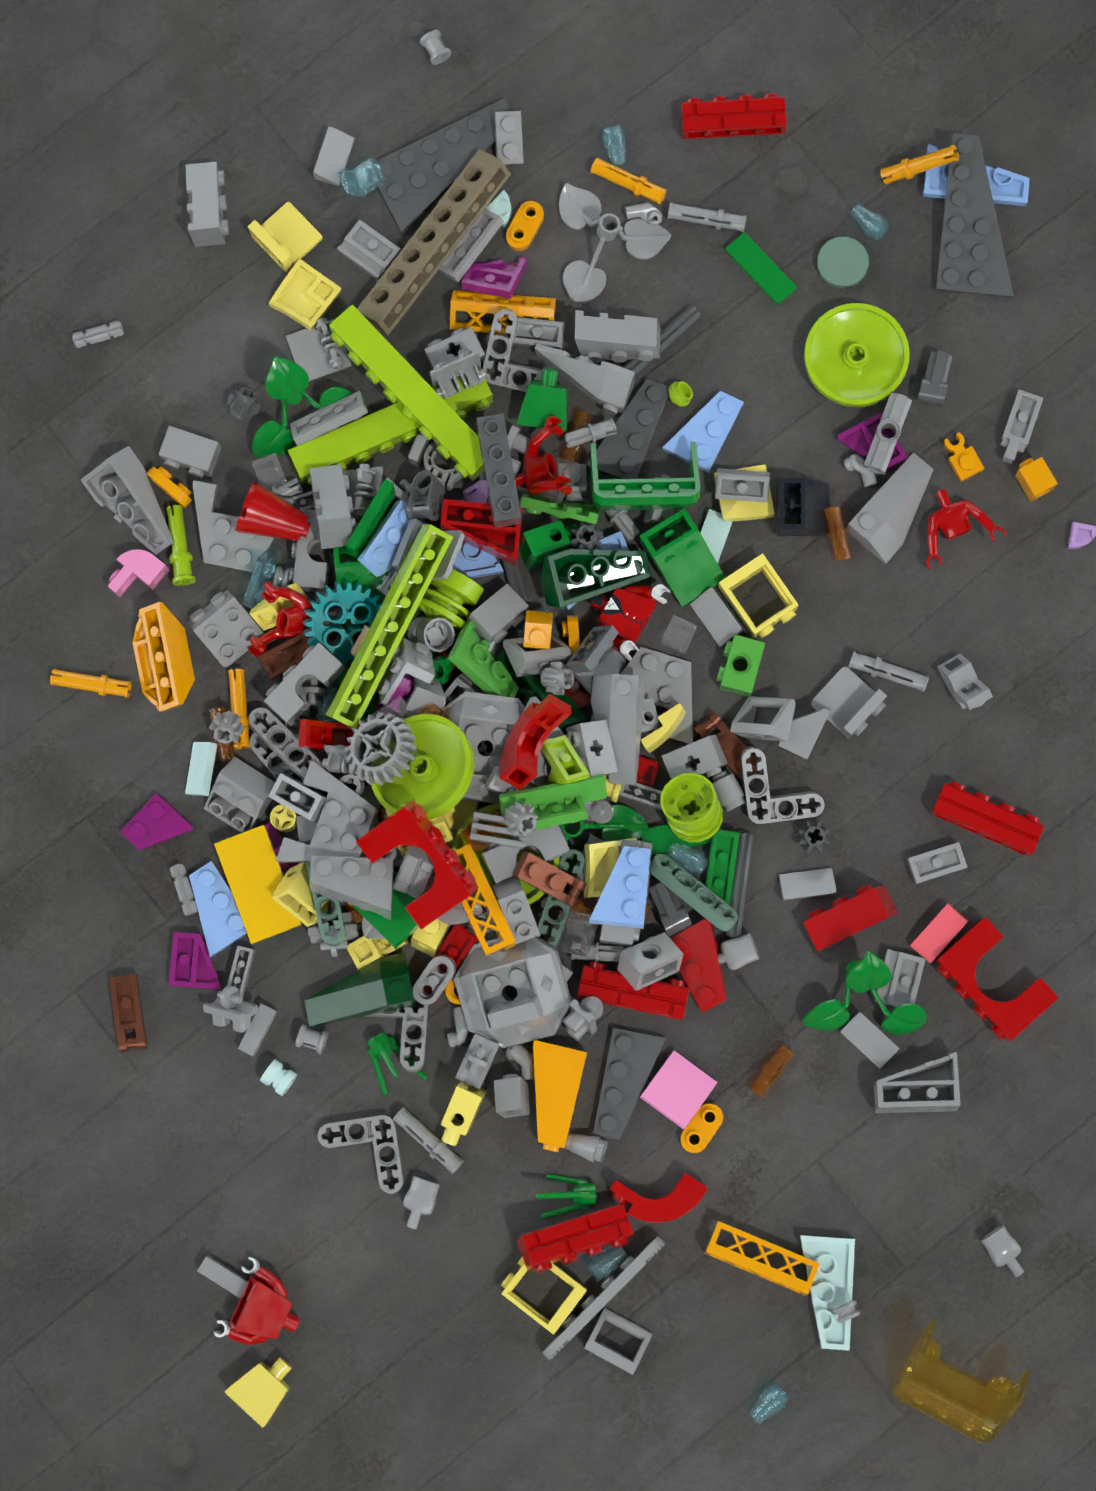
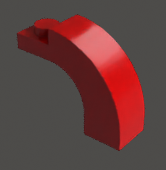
M549 694L538 705L532 702L526 708L512 728L503 748L499 767V779L522 790L538 775V756L541 747L548 735L571 714L570 705Z
M304 719L300 720L298 747L314 748V750L325 751L324 745H343L348 747L351 744L346 738L353 737L354 733L351 727L343 723Z
M686 1173L682 1175L675 1188L669 1194L657 1199L642 1197L617 1180L610 1187V1190L614 1192L611 1197L624 1205L628 1201L632 1203L627 1214L646 1222H667L682 1217L699 1203L708 1187Z

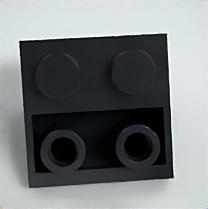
M778 478L776 485L777 536H830L829 484L808 478Z

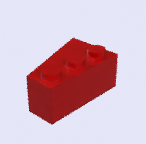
M443 499L442 531L460 530L465 534L464 543L517 566L521 523L494 528L490 504ZM520 507L521 519H522V509H523V507Z
M869 884L856 890L858 896L848 900L847 896H844L832 902L833 908L824 911L822 907L809 913L810 919L803 923L816 950H823L876 923L897 915V909L885 885L872 888Z

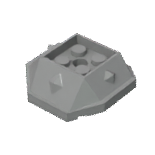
M465 691L445 706L441 712L437 713L438 716L449 719L466 734L473 748L475 759L474 774L470 786L462 799L499 803V795L504 793L487 790L484 786L494 767L500 766L501 755L507 738L525 709L519 698ZM483 740L489 741L493 747L492 752L487 756L480 755L477 749L478 744Z
M497 937L486 940L488 947L500 943V940ZM537 937L518 943L515 947L506 951L503 948L485 956L480 943H476L454 978L468 1031L500 1044L502 1048L555 1035L570 1008L569 1004L572 1002L558 950ZM507 985H512L517 989L518 994L516 998H512L507 994ZM538 996L543 1009V1013L539 1018L492 1030L487 1016L492 1008Z

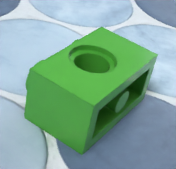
M734 635L733 642L727 640L723 656L728 657L726 667L720 666L716 680L721 682L720 690L746 697L751 696L765 646L764 642ZM738 659L743 660L747 664V669L741 672L733 668L732 663Z

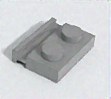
M359 219L345 237L344 242L338 246L337 251L376 280H379L393 260L399 255L401 249Z
M887 949L884 962L889 967L892 978L886 986L877 989L884 1004L893 1007L907 1003L915 1004L926 959Z

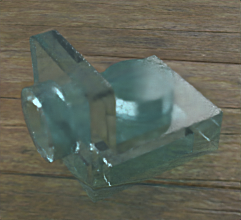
M375 158L367 159L353 170L343 169L339 172L342 186L348 195L365 196L385 182Z

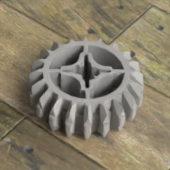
M378 712L376 717L368 715L367 722L359 720L360 727L358 729L351 728L354 733L353 737L346 738L351 745L344 748L345 752L349 754L345 759L350 764V770L357 775V778L372 785L377 783L383 786L385 780L388 783H393L395 775L398 778H403L401 771L403 769L410 770L407 763L408 761L415 760L411 752L417 750L416 745L413 744L416 738L411 733V727L402 718L396 717L391 713L385 715ZM378 745L379 747L383 748L384 750H386V753L382 752L375 746Z

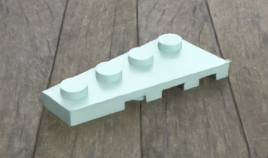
M800 1235L803 1256L820 1263L810 1292L821 1348L849 1350L851 1319L838 1323V1314L834 1313L833 1309L852 1301L855 1239ZM805 1264L808 1277L812 1267Z

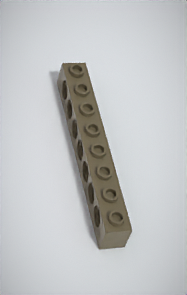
M481 149L477 151L458 178L454 180L445 195L438 201L432 212L423 221L419 229L408 240L406 246L393 260L383 276L377 281L367 297L361 302L357 310L375 329L386 335L391 333L510 177L511 173L501 159Z

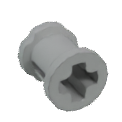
M439 30L428 32L420 39V44L428 51L431 57L430 62L433 65L444 62L452 54L451 50L446 48L442 42Z
M302 1024L295 1046H304L317 1050V1054L321 1055L326 1046L329 1031L319 1032Z

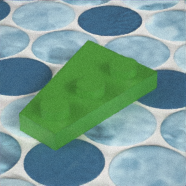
M527 493L523 494L520 506L526 508L528 513L541 514V512L552 514L556 518H571L597 524L601 511L591 504Z
M472 619L467 621L463 625L448 659L486 694L515 698L519 687L500 661H495L488 651L490 645L486 639L481 641L474 630L477 626Z

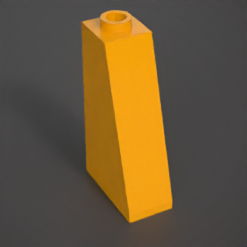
M534 1040L533 1055L538 1142L544 1143L542 1149L558 1152L559 1147L565 1148L587 1052Z

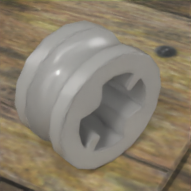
M277 566L273 582L275 587L289 586L290 568L282 570L281 566Z
M855 1300L833 1309V1312L838 1314V1323L861 1314L860 1310L855 1309L857 1304Z

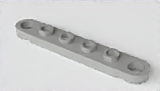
M657 1236L635 1258L630 1255L619 1266L623 1271L616 1278L611 1274L600 1285L603 1291L597 1297L593 1294L590 1295L583 1302L581 1307L584 1310L577 1317L572 1314L561 1325L564 1330L545 1348L542 1354L550 1361L666 1243Z

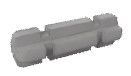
M114 321L109 323V326L104 324L87 329L85 333L82 331L73 333V342L77 348L87 346L86 343L91 345L108 340L110 336H114V338L122 336L124 334L120 321Z
M183 864L173 865L170 867V873L172 878H175L174 885L179 900L183 903L181 905L183 913L186 916L198 912L196 901H193L194 894L189 879L185 877L187 874Z

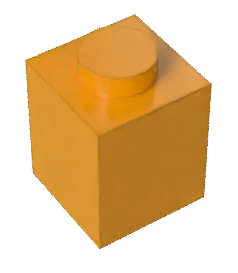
M1032 457L1019 465L1020 469L1015 475L1030 502L1054 490L1058 484L1042 457L1035 461Z
M526 610L523 647L550 649L553 613Z

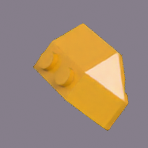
M157 602L139 609V620L132 643L142 693L156 706L159 712H163L183 705L195 681L185 628L163 602Z

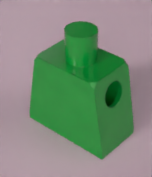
M543 368L541 381L531 380L517 420L518 425L544 428L546 420L550 416H555L562 420V423L557 426L561 427L564 432L567 431L568 389L566 385L556 384L557 369Z
M556 521L524 532L519 541L518 551L526 569L529 570L543 564L545 557L569 549L571 540L576 539L572 534V530H578V526L574 524L564 528L561 521Z

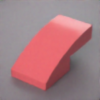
M947 903L910 946L931 963L964 927L968 920Z

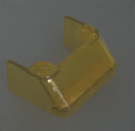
M931 1319L916 1340L896 1380L893 1394L899 1401L973 1440L989 1443L993 1441L1021 1406L1031 1371L1026 1369L1015 1383L1003 1376L993 1377L987 1384L939 1359L942 1350L940 1345L931 1339L936 1325V1321Z

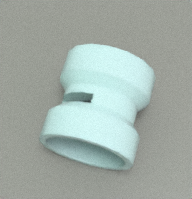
M275 1059L266 1069L260 1081L266 1086L272 1084L275 1092L283 1096L295 1081L297 1074L292 1070H283L282 1063Z

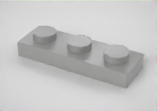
M484 209L438 271L450 279L459 282L504 223L502 218Z
M361 391L355 392L290 423L292 436L297 446L315 439L324 433L336 430L339 426L352 420H357L367 414L365 398Z

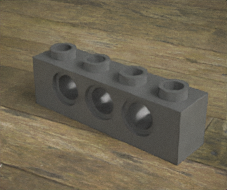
M497 414L478 417L476 427L494 528L520 524L521 512L504 415Z

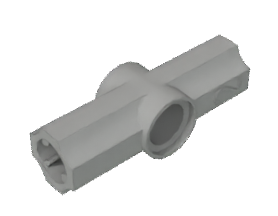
M890 393L863 465L868 471L876 474H885L912 400L907 398V396L899 393ZM890 429L894 433V437L890 439L883 437L881 430Z

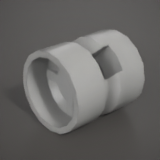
M419 617L408 628L409 641L415 644L417 642L422 643L433 652L447 650L454 641V628L444 618Z

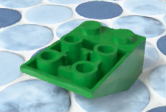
M685 508L640 535V543L681 607L695 600L711 587H716L720 581L725 579L713 554Z
M370 538V539L367 541V543H366V545L364 546L363 550L361 551L360 555L362 554V552L364 551V549L366 548V546L368 545V543L370 542V540H371L372 538ZM346 546L334 547L336 581L340 586L344 587L346 580L351 583L352 588L356 582H359L361 584V591L368 586L371 589L370 595L375 592L378 594L379 598L376 602H383L386 596L378 591L376 587L378 584L382 585L384 582L382 578L384 575L387 576L389 572L387 571L383 575L376 577L358 561L360 555L357 558L349 555ZM358 606L354 610V615H362L365 612V606ZM346 619V622L342 624V626H345L347 623H351L350 620Z

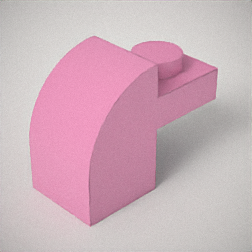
M130 550L117 558V561L123 568L121 570L117 569L111 575L108 587L112 592L121 597L133 581L138 578L153 590L168 573L169 569L163 562L147 551Z

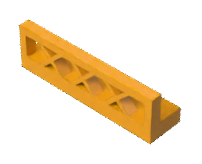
M453 290L450 308V329L458 330L460 328L468 329L472 327L473 331L491 333L492 325L485 324L481 317L486 313H491L495 316L503 308L513 310L519 317L527 318L526 316L531 319L538 317L549 318V321H554L556 298L513 295L511 299L478 292ZM456 311H466L472 319L467 323L456 322ZM505 314L503 318H499V321L504 326H502L500 332L495 330V333L511 334L505 333L506 327L509 324L506 321L509 318L508 314Z
M468 844L455 850L458 856L461 857L466 871L473 874L479 887L476 890L475 898L468 897L461 902V905L485 956L503 948L506 951L515 947L516 940L471 845ZM467 900L473 902L471 909L469 907ZM476 904L484 906L488 914L487 922L475 919L473 910ZM478 925H481V926L484 927L483 932H481V930H480V928H479ZM487 928L496 931L500 943L488 947L484 939Z
M720 1221L717 1222L711 1240L704 1252L706 1255L804 1296L809 1294L820 1263ZM721 1229L732 1234L735 1245L725 1248L715 1244ZM737 1236L744 1238L746 1240L739 1242ZM750 1241L757 1244L761 1255L752 1259L745 1256L741 1245ZM762 1246L770 1249L771 1251L765 1253ZM737 1247L740 1254L732 1251L731 1249ZM774 1252L780 1253L785 1260L786 1266L779 1269L772 1268L766 1256ZM788 1257L796 1260V1262L790 1264ZM763 1258L765 1264L758 1262L756 1260ZM799 1263L811 1266L807 1281L796 1278L792 1266ZM788 1268L791 1275L782 1272V1270Z

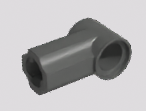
M942 351L930 352L925 376L922 377L918 391V401L943 406L948 388V383L946 382L952 361L951 355Z
M662 882L649 888L650 895L660 914L658 917L668 937L692 926L684 905L680 904L677 895Z

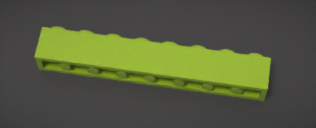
M353 304L329 325L332 333L330 335L331 339L339 347L344 345L349 351L347 355L357 366L363 365L367 370L366 376L375 385L378 382L385 389L383 391L384 395L392 403L397 401L401 405L402 414L410 422L415 420L421 426L418 429L428 441L433 439L439 445L436 447L438 452L446 460L450 457L456 463L454 468L463 478L468 476L474 481L484 472L477 434Z
M464 375L469 387L466 390L461 378H456L461 388V393L458 392L454 381L451 380L457 394L447 399H444V397L442 399L461 419L466 417V413L476 410V412L482 411L493 402V395L485 379L483 383L471 388L466 375ZM437 385V386L432 387V388L435 390V389L439 388V386ZM395 403L289 449L288 452L302 484L307 482L311 484V468L341 464L342 471L347 468L346 465L353 462L357 464L363 463L371 458L370 455L376 452L385 453L395 447L394 445L404 441V443L415 440L417 435L420 434L418 429L421 426L415 420L410 422L402 414L401 405Z
M431 524L422 525L326 713L327 716L348 727L357 728L359 720H361L453 536Z

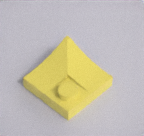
M299 258L273 295L269 306L312 331L317 324L316 321L322 318L341 293L342 288Z
M766 465L735 469L767 472ZM717 472L714 473L715 486H716ZM770 486L768 502L718 499L723 521L771 518L775 515Z
M636 838L584 844L585 883H587L584 889V898L601 896L621 854L622 841L636 840Z

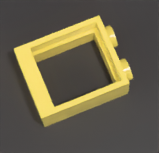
M763 553L718 584V589L753 639L759 635L761 638L767 636L774 631L773 626L780 621L784 624L796 616L795 611L799 606ZM762 571L786 607L756 627L731 591Z
M522 1256L518 1262L521 1266L516 1275L510 1272L501 1284L505 1288L502 1295L554 1335L585 1294L587 1288L553 1263V1268L550 1270L572 1286L573 1290L552 1318L548 1320L512 1292L527 1272Z

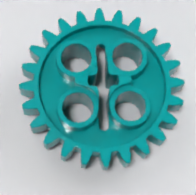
M346 580L344 587H341L336 581L335 589L333 590L326 585V594L324 595L317 591L316 595L319 600H309L313 609L304 610L310 619L302 621L305 626L310 627L303 631L305 636L310 637L307 640L308 645L316 646L320 643L337 660L340 659L344 667H346L348 659L353 662L355 658L350 653L355 644V641H352L353 635L363 630L364 626L360 625L361 623L369 622L367 626L371 627L383 603L382 601L376 602L379 596L376 592L370 595L371 589L368 586L361 591V584L359 582H356L352 588L348 580ZM333 605H338V613L332 616L328 615V609ZM358 606H365L366 609L362 615H354V610ZM346 619H349L351 623H347L346 628H343L341 624H344ZM324 621L332 622L330 624L323 625ZM331 631L338 632L335 640H326L328 633Z

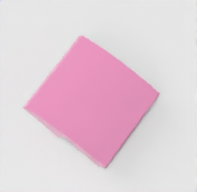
M673 1051L640 1098L684 1130L718 1082L676 1051Z

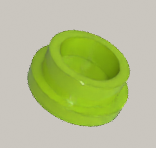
M684 381L674 382L669 386V397L674 404L685 407L693 398V391Z

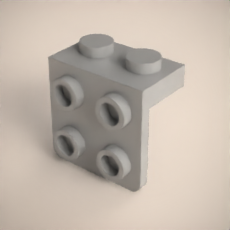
M418 519L409 520L391 565L398 571L423 525ZM444 531L453 536V539L432 580H445L451 574L453 564L462 547L465 536L462 531Z
M226 590L213 596L210 600L211 603L204 609L196 610L190 616L191 620L187 622L189 627L223 667L230 666L248 651V647L253 646L250 643L251 637L264 635L235 597Z
M405 638L402 639L378 685L377 692L379 693L381 704L386 705L406 673L429 684L431 683L435 672L432 653L426 645L419 642L415 644Z
M843 667L815 696L811 706L816 711L825 707L831 709L826 720L849 739L853 734L859 736L868 726L865 721L871 714L876 717L886 706L883 701L887 695L880 689L875 692L848 667Z

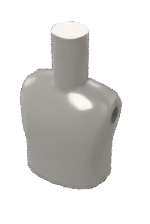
M750 933L722 942V953L718 954L719 963H726L731 970H736L760 959L757 947Z
M413 1176L410 1188L403 1202L405 1208L411 1211L407 1227L417 1229L421 1214H432L440 1184Z
M1004 1225L997 1227L980 1240L996 1266L1001 1267L1007 1264L1015 1277L1024 1273L1023 1268L1016 1259L1021 1252V1248Z

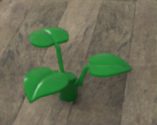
M273 356L271 367L265 379V389L270 397L281 400L283 421L281 425L273 420L268 421L257 430L252 443L254 457H279L286 454L293 447L295 441L292 431L286 428L288 424L287 404L295 405L302 398H305L313 407L320 410L353 393L344 387H331L321 394L319 398L320 403H317L305 391L309 383V377L305 369L291 360Z
M613 805V816L607 823L584 824L583 820L575 823L562 824V831L565 834L566 843H568L570 837L579 836L584 829L604 828L602 838L605 842L636 838L638 840L648 831V825L644 818L635 810L624 805ZM575 855L572 859L566 860L570 865L569 875L572 874L573 868L576 865Z
M867 951L862 960L852 961L846 966L844 1002L841 1004L840 1001L835 999L822 1002L804 1016L802 1023L807 1027L822 1031H831L842 1027L850 1018L849 1011L846 1008L849 1006L852 989L856 993H864L868 990L872 992L884 1015L887 1016L881 1023L882 1028L890 1034L905 1035L921 1028L928 1019L925 1010L914 1003L899 1005L892 1012L887 1010L876 989L882 988L890 982L892 978L891 971L882 959Z

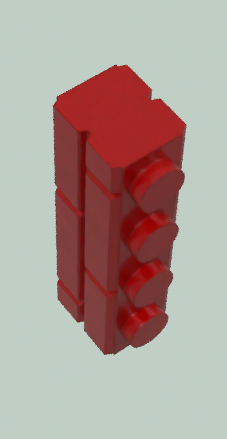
M771 93L764 95L763 98L742 95L735 100H727L723 96L714 97L712 101H701L700 98L687 99L686 102L681 104L682 138L701 139L785 134L787 127L785 97H778L777 94Z
M951 781L950 784L945 783L942 786L931 815L1027 857L1034 853L1044 829V825L1039 824V818L1025 813L1024 817L1014 813L1015 808L1005 803H1000L999 806L989 802L991 799L989 796L980 792H976L975 795L965 791L966 787L954 781Z
M590 962V966L584 965L577 998L585 999L592 996L600 999L603 1004L683 1020L689 988L684 987L685 982L675 979H669L668 983L657 981L636 991L619 972L618 967L616 972L605 970L606 965L596 962Z
M621 1203L523 1234L519 1237L517 1243L523 1255L526 1269L528 1271L536 1269L537 1273H541L553 1268L552 1264L559 1261L562 1262V1265H566L578 1260L577 1256L587 1253L588 1257L603 1252L602 1247L612 1245L613 1249L628 1244L627 1239L633 1235V1229L624 1204Z

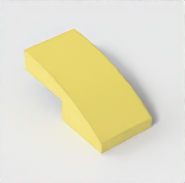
M297 583L286 586L308 597ZM279 597L273 603H269L264 599L250 610V615L265 631L275 627L279 611L291 607L294 602L283 597Z
M681 703L658 716L663 726L641 739L642 744L649 753L662 745L680 725L686 714Z
M365 936L352 942L347 948L358 970L376 959L385 957L397 950L386 939H367ZM406 939L397 949L408 944V940Z

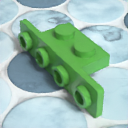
M603 774L568 784L555 783L499 795L501 817H504L508 807L515 805V802H519L522 805L527 803L534 808L533 813L538 816L534 830L586 820L587 810L584 803L607 798L606 779Z

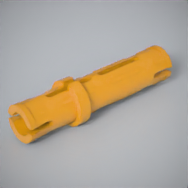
M953 144L950 147L911 160L905 158L899 164L882 168L881 177H886V179H883V182L887 185L903 178L911 179L915 174L959 161L958 151L954 152L957 148Z
M598 157L592 165V174H596L632 191L633 195L637 197L641 195L659 205L665 198L667 189L652 184L644 176L638 177Z
M53 669L51 673L54 676H50L51 686L56 685L98 692L100 696L110 694L129 698L130 693L128 691H131L132 688L131 681L110 679L108 675L98 677Z
M230 669L228 674L231 712L240 716V724L245 726L238 741L234 742L233 749L242 750L243 747L248 749L250 748L248 725L250 724L247 716L245 669H235L236 672Z

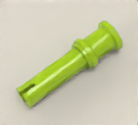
M173 505V509L171 506H168L166 511L169 531L173 539L171 544L172 554L169 558L170 564L173 565L174 573L172 584L175 586L190 585L195 583L196 579L195 576H192L191 562L193 561V556L188 552L183 506Z

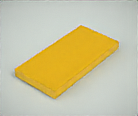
M265 825L214 844L251 944L302 925L301 921L272 899V895L283 879L284 874L279 862L276 860L277 855Z

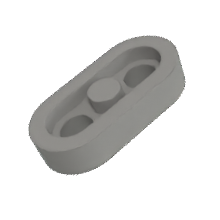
M438 955L427 965L413 987V995L419 1003L424 1005L432 1004L443 993L456 973V964L451 957ZM439 964H445L447 972H441ZM425 985L431 986L432 994H427L424 991Z

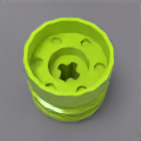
M453 569L447 579L431 580L430 583L435 587V590L427 588L424 597L427 599L422 598L418 608L426 616L444 618L451 623L453 628L462 630L465 622L460 617L468 619L470 612L462 606L463 603L476 606L484 590L475 581Z
M683 773L672 778L665 785L661 793L660 805L672 832L679 839L687 842H702L711 838L719 830L723 822V809L712 783L705 776L696 773Z

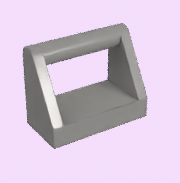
M551 634L550 649L524 651L522 649L525 648L523 647L524 637L505 639L503 641V647L517 677L542 674L545 668H550L551 662L567 664L572 656L569 647L553 634Z
M749 696L732 721L730 732L748 739L788 742L795 710V700ZM756 707L780 709L770 725L753 723Z
M604 1308L584 1349L633 1375L653 1333ZM604 1320L642 1340L633 1360L595 1340Z

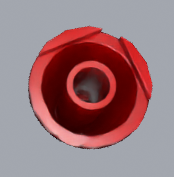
M253 482L245 499L235 531L244 534L300 541L301 536L307 537L311 523L307 522L308 516L259 483Z

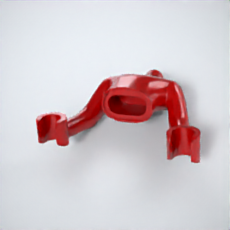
M550 416L545 422V427L530 439L523 459V473L515 476L516 487L526 483L527 490L532 495H539L543 491L555 489L565 495L572 493V488L565 486L571 482V479L563 475L558 476L554 457L549 453L538 456L539 446L543 440L552 433L557 436L563 434L564 430L557 426L562 423V420Z
M946 489L936 492L942 508L931 514L928 518L927 542L929 556L926 564L929 570L932 571L930 566L932 559H938L941 567L943 564L941 557L938 555V528L941 529L947 540L959 537L972 530L969 515H972L990 532L991 540L994 543L996 541L993 534L996 531H1001L1006 539L1005 529L1001 526H996L978 506L969 500L951 503Z
M266 582L264 584L266 592L262 593L261 596L267 602L273 603L279 597H283L294 602V604L289 608L279 611L276 620L277 628L270 630L260 637H251L250 643L253 646L248 647L249 652L253 656L258 657L266 651V643L278 638H294L302 634L306 628L302 621L310 619L304 610L313 609L308 597L291 588L275 587L271 582Z

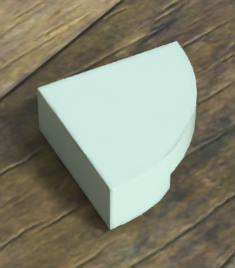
M503 190L486 209L499 215L504 221L502 226L505 227L510 220L512 209L509 196Z

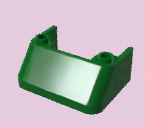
M696 441L690 442L689 478L598 480L596 443H592L590 445V485L593 506L603 511L687 509L693 507L700 498L701 490Z

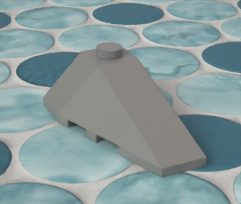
M536 344L535 356L550 368L557 369L560 376L598 406H601L603 411L612 415L624 412L634 388L635 372L602 361L601 365H596L588 357L582 355L573 359L570 358L571 355L566 351Z
M913 453L848 524L846 532L883 563L887 564L905 541L933 468Z
M622 674L593 675L591 705L595 721L607 719L618 771L608 775L609 783L637 785L646 679L641 676Z

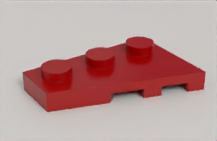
M706 918L670 938L683 953L680 973L702 1013L728 1000L722 967H720L717 953L718 946L714 937L713 924Z

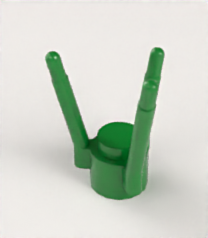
M431 651L435 672L433 680L445 684L447 681L455 680L461 674H450L453 666L448 657H436L437 652Z
M383 1032L367 1041L370 1048L367 1052L372 1059L382 1093L386 1096L388 1092L378 1058L379 1060L384 1059L392 1075L398 1077V1072L389 1055L393 1053L392 1048L400 1055L401 1047L393 1036L388 1038L386 1032ZM405 1057V1061H408L410 1066H414L415 1062L410 1057ZM422 1070L416 1072L423 1080H427V1076Z
M547 1174V1179L578 1186H573V1192H547L535 1195L537 1199L573 1198L574 1203H579L542 1213L541 1218L543 1219L576 1210L589 1209V1205H596L595 1183H588V1179H575Z

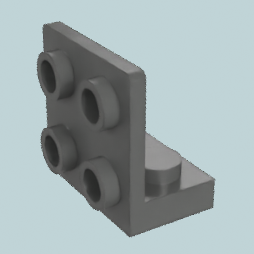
M613 625L593 627L565 665L567 669L572 670L575 678L590 694H592L593 675L621 674L627 666V661L620 653L611 648L613 640L619 633Z

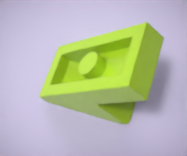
M566 735L544 741L541 751L552 767L548 778L549 782L568 784L589 778V772Z

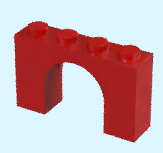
M414 799L356 841L371 863H374L392 849L402 845L418 847L430 857L435 868L434 883L431 888L413 899L405 907L421 930L470 897L479 888L473 874L466 871L460 863L458 854L448 847L443 840L441 831L431 824L424 808L417 804Z
M984 917L935 960L938 965L936 970L945 980L950 978L954 982L956 993L963 1000L968 998L972 1002L974 1013L981 1020L986 1018L993 1026L990 1030L1000 1041L1005 1039L1009 1042L1059 997L1042 978L1033 981L1016 998L1009 1002L991 1000L980 991L975 978L976 966L981 957L1004 937Z

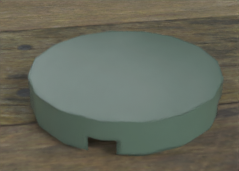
M836 237L827 241L821 248L817 258V266L821 279L828 285L838 289H845V287H853L859 284L865 277L869 266V258L864 246L857 240L849 237Z

